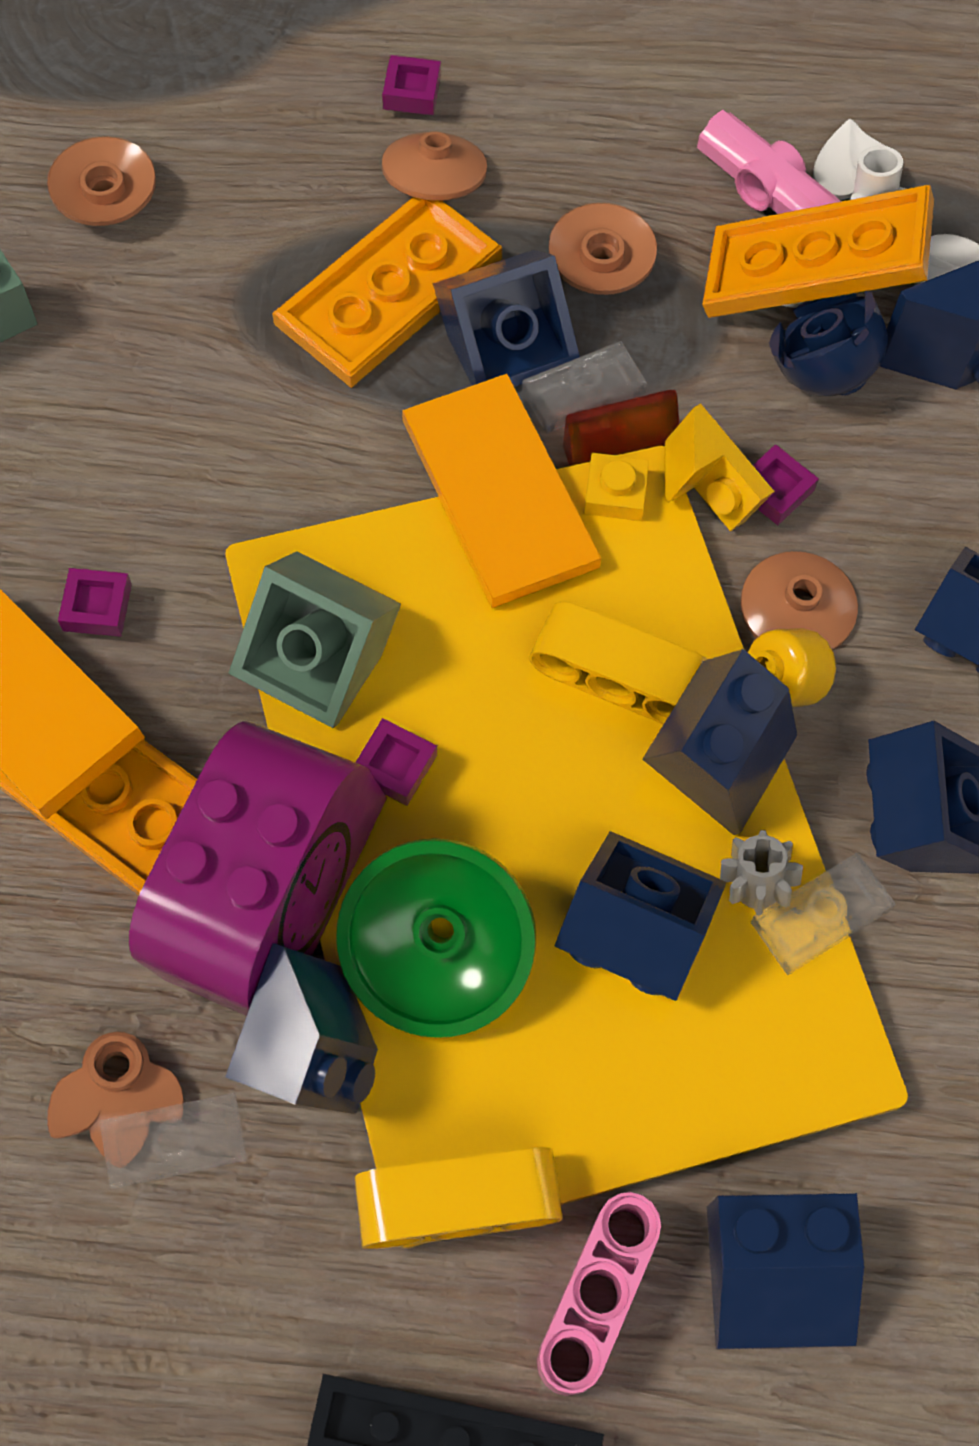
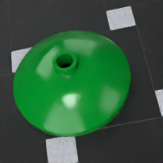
M430 838L410 841L395 846L375 858L362 870L353 881L342 902L337 922L336 941L340 965L345 978L355 995L368 1010L382 1021L404 1032L424 1037L440 1038L463 1035L478 1030L497 1019L513 1004L523 990L533 965L536 951V929L529 901L516 878L504 865L485 851L472 845L450 839ZM436 918L447 919L453 926V935L447 938L437 936L432 929V921Z

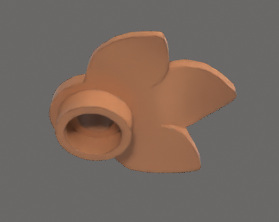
M125 1032L106 1033L95 1039L87 1048L83 1057L82 1068L66 1075L57 1083L48 1107L47 1124L50 1136L53 1139H61L89 1130L90 1137L101 1155L118 1168L126 1167L143 1149L149 1135L150 1121L172 1123L182 1120L184 1105L182 1088L171 1071L150 1062L146 1047L137 1037ZM114 1056H123L130 1063L126 1074L119 1078L109 1077L104 1072L106 1062Z

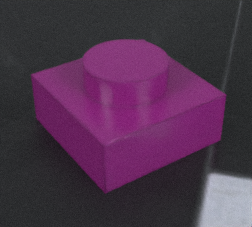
M390 55L382 92L383 110L434 115L441 79V61Z
M775 444L753 464L755 469L775 491L758 510L778 526L815 491L819 478Z
M69 568L58 616V623L62 631L122 637L132 587L128 573Z
M382 718L355 763L363 765L370 770L386 796L408 806L437 757V745Z

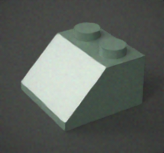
M296 551L264 567L228 674L334 728L339 724L381 658L401 603Z

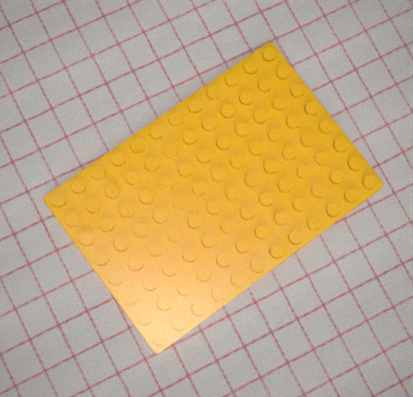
M656 446L617 455L649 459L642 521L584 514L590 462L556 469L601 556L600 568L491 608L439 496L231 544L226 549L225 556L243 629L264 567L296 551L401 603L381 658L337 726L331 728L259 690L268 729L356 762L382 718L437 745V757L408 806L386 796L385 804L321 936L320 942L325 961L340 965L336 941L337 922L342 902L353 881L375 858L395 846L410 841L430 838L450 839L485 851L504 865L516 878L533 912L536 929V951L524 988L513 1004L502 1015L478 1030L463 1035L440 1038L410 1034L379 1019L356 996L378 1048L373 1063L375 1067L374 1083L369 1095L360 1103L376 1169L510 1150L546 1147L553 1150L560 1203L564 1205L895 1111L907 1102L908 1092L785 759L780 764L741 833L733 835L642 760L664 724L556 681L542 674L530 663L529 656L552 608L559 602H571L690 649L707 659L744 649L687 493L669 503L666 501L665 446ZM761 830H765L768 836L776 838L781 843L791 841L793 847L790 862L803 865L801 885L790 886L792 889L790 906L785 908L777 903L770 908L764 909L762 915H756L754 908L746 906L741 901L735 904L730 903V886L732 882L726 883L677 1001L663 995L644 993L634 987L630 980L603 968H591L582 965L573 959L570 953L554 946L580 880L610 831L719 879L721 860L732 858L733 839L737 837L745 841L752 836L759 835ZM436 918L432 921V929L437 936L447 938L453 935V926L447 919ZM426 1243L405 1245V1246H399V1247L404 1248V1249H408V1248L416 1247V1246L423 1245V1244H426Z

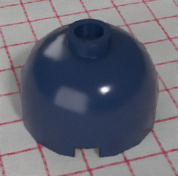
M865 291V296H856V293L805 301L793 310L797 319L786 330H784L781 322L774 329L769 345L781 372L792 385L812 396L849 395L858 391L881 365L887 348L888 334L885 322L873 294L869 291Z

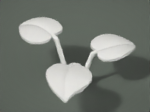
M852 119L847 120L830 137L820 151L814 165L813 179L839 200L849 198L852 200L906 189L899 187L903 167L901 154L867 135ZM938 234L932 236L927 281L978 261L979 244L958 235ZM925 281L916 282V283H914V285H918V284L923 283V282H925ZM803 302L787 304L782 306L796 308Z

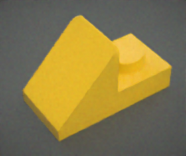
M700 403L688 413L665 440V498L669 503L695 488L731 532L742 525L775 491Z

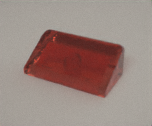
M675 389L566 415L563 449L569 466L590 462L591 453L617 456L651 447L665 446V440L680 424L678 396Z

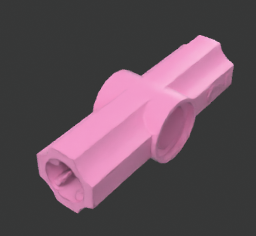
M724 110L718 112L709 120L708 125L699 135L697 148L735 179L736 189L740 197L754 210L763 211L770 207L777 214L842 202L806 173L804 160L793 145L786 141H777L772 145L769 144L731 112L727 113Z

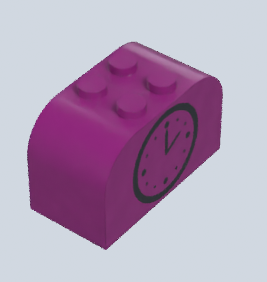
M250 721L239 722L230 728L211 752L139 894L129 929V950L133 959L165 981L247 1016L272 943L310 956L313 955L387 799L370 770L363 765Z

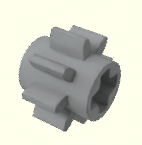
M761 830L759 835L752 836L745 841L735 837L732 841V858L721 860L720 879L725 882H732L729 902L735 904L741 901L746 906L754 908L756 915H762L764 909L770 908L777 903L785 908L790 906L792 893L790 886L801 885L803 865L790 862L793 843L791 841L781 843L776 838L768 836L765 830Z

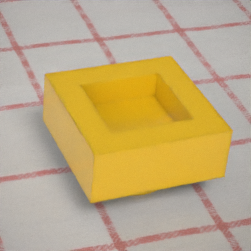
M591 453L584 514L642 521L649 459Z

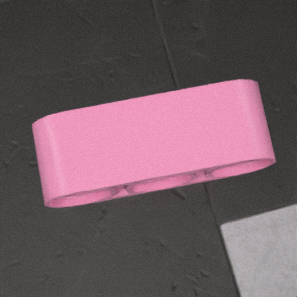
M632 1192L617 1194L606 1202L593 1224L537 1356L538 1374L544 1385L554 1393L564 1396L580 1394L595 1385L604 1370L659 1239L661 1230L659 1213L653 1203L643 1195ZM626 1211L637 1216L644 1228L642 1243L637 1246L627 1247L616 1242L609 1232L608 1223L611 1215L616 1212ZM592 1275H600L612 1282L617 1294L616 1305L613 1310L608 1313L599 1314L592 1312L584 1305L580 1296V1286L583 1279ZM570 1340L577 1342L586 1351L589 1366L582 1380L567 1382L560 1379L554 1373L551 1367L550 1356L553 1347L561 1341Z

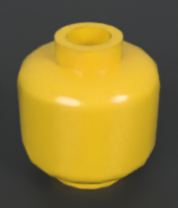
M804 628L766 631L753 641L747 652L789 688L792 707L816 704L828 694L834 684L836 673L834 652L828 641L818 632Z

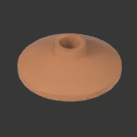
M422 132L402 137L393 142L383 154L382 171L386 180L395 189L404 194L424 200H451L466 196L482 185L486 178L487 161L482 151L464 138L441 132Z
M94 137L71 145L55 159L48 173L47 186L53 204L64 216L85 225L107 226L130 219L149 203L155 190L156 175L151 159L136 144L116 137Z
M591 203L572 209L558 220L550 235L549 254L555 255L560 277L565 282L584 292L610 295L628 291L648 277L656 261L657 242L651 227L634 211L616 204Z
M793 551L768 557L750 572L741 593L740 605L742 616L747 628L755 638H758L766 631L775 629L804 628L818 632L828 641L831 649L835 650L848 638L857 619V596L848 577L835 564L812 553ZM794 591L806 592L813 599L801 600L794 594Z

